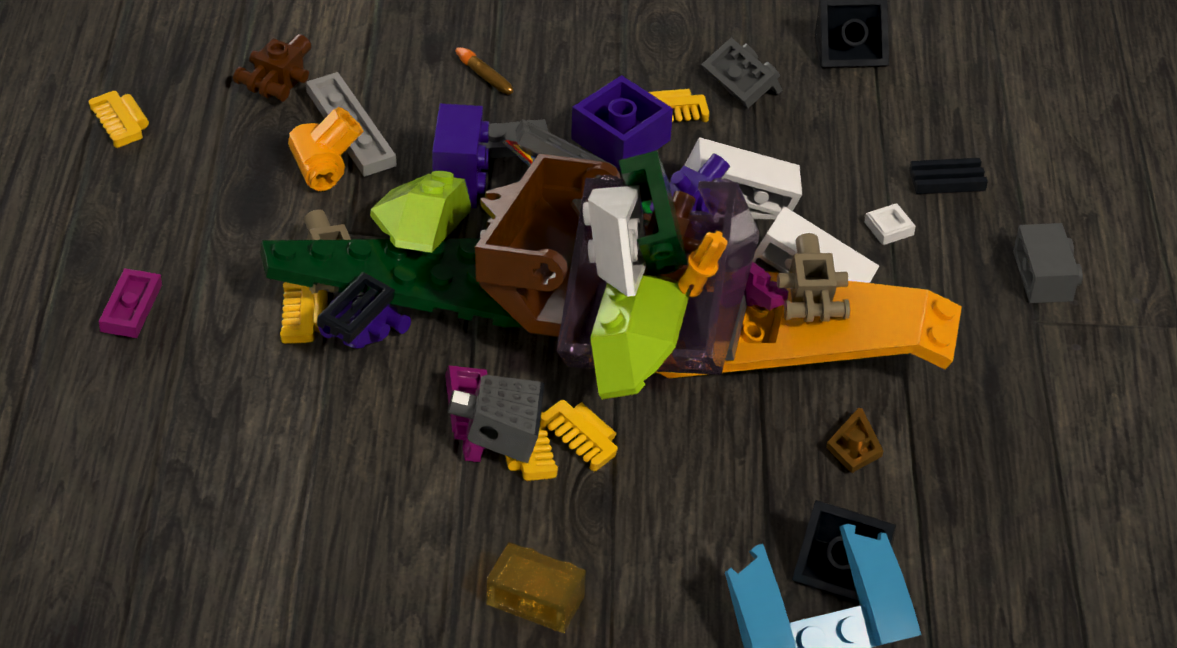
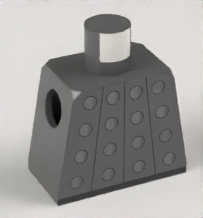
M484 375L480 378L475 395L453 390L448 414L470 419L467 439L471 443L528 463L539 435L545 383Z

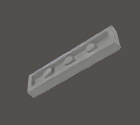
M338 72L306 81L307 94L324 119L333 109L339 106L348 111L360 123L364 132L346 151L364 177L397 166L396 154Z

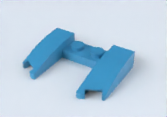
M845 524L840 526L860 606L790 623L763 544L754 546L748 551L754 558L748 566L739 573L735 572L732 568L725 571L744 648H872L922 635L902 571L887 534L880 532L877 539L855 534V525Z

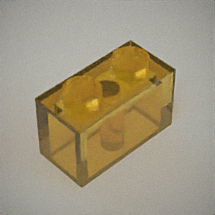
M508 542L487 577V605L565 633L585 596L586 570L578 568L570 562L559 561L540 554L532 548L521 547Z

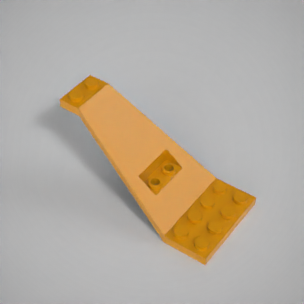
M688 264L683 265V268L687 269ZM765 271L770 274V281L777 282L778 272ZM708 278L706 282L707 294L732 295ZM848 281L847 287L836 288L832 302L848 299L850 304L849 319L830 317L829 322H821L820 316H814L813 322H805L804 318L785 320L784 305L773 308L771 311L757 305L747 306L734 361L688 359L686 345L681 343L678 337L676 348L656 373L667 378H678L909 353L946 370L954 359L962 306L926 289ZM693 284L689 286L690 292L694 286ZM785 288L789 291L787 301L792 303L791 289ZM685 310V314H684L683 320H686V318H687V312H686V310Z

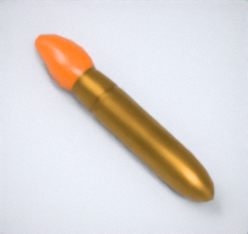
M456 48V53L462 63L469 66L498 91L507 95H511L514 92L511 83L476 57L473 51L466 48Z

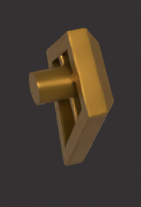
M858 408L827 442L826 448L851 473L883 456V449L862 408Z

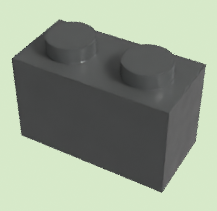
M1063 224L1019 225L1013 252L1029 303L1073 301L1077 286L1082 284L1083 273L1081 265L1075 262L1073 241L1071 238H1067Z

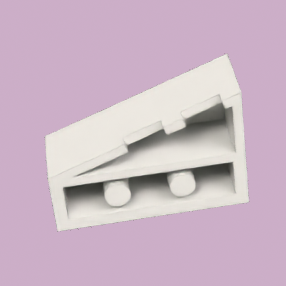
M699 137L685 166L698 172L713 153L722 157L730 165L729 170L716 185V188L725 199L717 207L712 218H719V213L742 214V219H776L784 206L791 211L794 210L802 196L800 165Z
M785 206L750 258L752 262L765 271L789 273L793 256L797 254L796 238L805 233H813L818 236L820 253H832L835 272H847L848 281L870 283L879 268V265Z

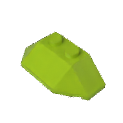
M433 171L431 174L424 175L389 191L371 208L370 216L379 228L390 236V241L395 247L432 253L471 210L465 179L454 178V174L451 172Z
M643 275L636 295L627 297L609 283L606 284L590 337L598 393L602 400L638 394L645 386L644 380L655 373L676 348L689 299V288L686 294H684L678 287V281L667 276Z

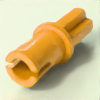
M717 230L715 233L707 232L698 249L689 255L688 267L678 281V287L682 293L686 294L689 286L693 284L694 286L689 296H699L708 278L715 275L718 271V261L728 244V241L722 237V232Z

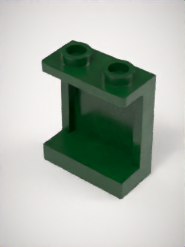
M656 150L619 160L621 173L626 185H639L641 202L649 200L653 202L659 232L637 239L638 247L650 273L657 272L658 274L673 273L679 269V266L687 265L688 262L669 180L659 154Z

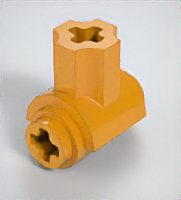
M339 106L333 109L320 124H301L289 133L288 145L304 180L310 188L317 191L329 190L340 180L345 169L341 155L364 132L360 123L348 111Z

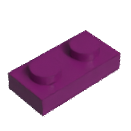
M124 268L99 319L100 332L138 338L162 287L161 274Z

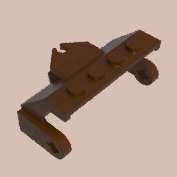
M538 154L519 182L488 190L485 192L486 198H481V207L489 214L491 219L487 221V229L481 230L480 240L475 246L476 282H479V285L529 333L567 338L601 279L597 275L596 263H590L588 256V240L593 239L592 230L589 226L585 225L584 218L573 200H588L593 189L601 188L599 182L595 181L597 175L603 176V181L607 182L605 188L620 187V173L609 163Z

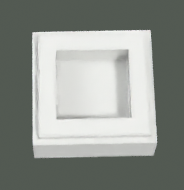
M897 203L868 212L865 215L864 223L882 245L914 235L916 226Z

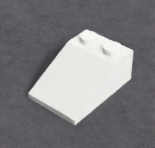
M640 186L593 189L588 202L583 203L584 223L586 226L591 225L593 236L592 240H588L590 263H596L597 275L627 297L635 296L646 268V263L637 243L638 238L645 237Z

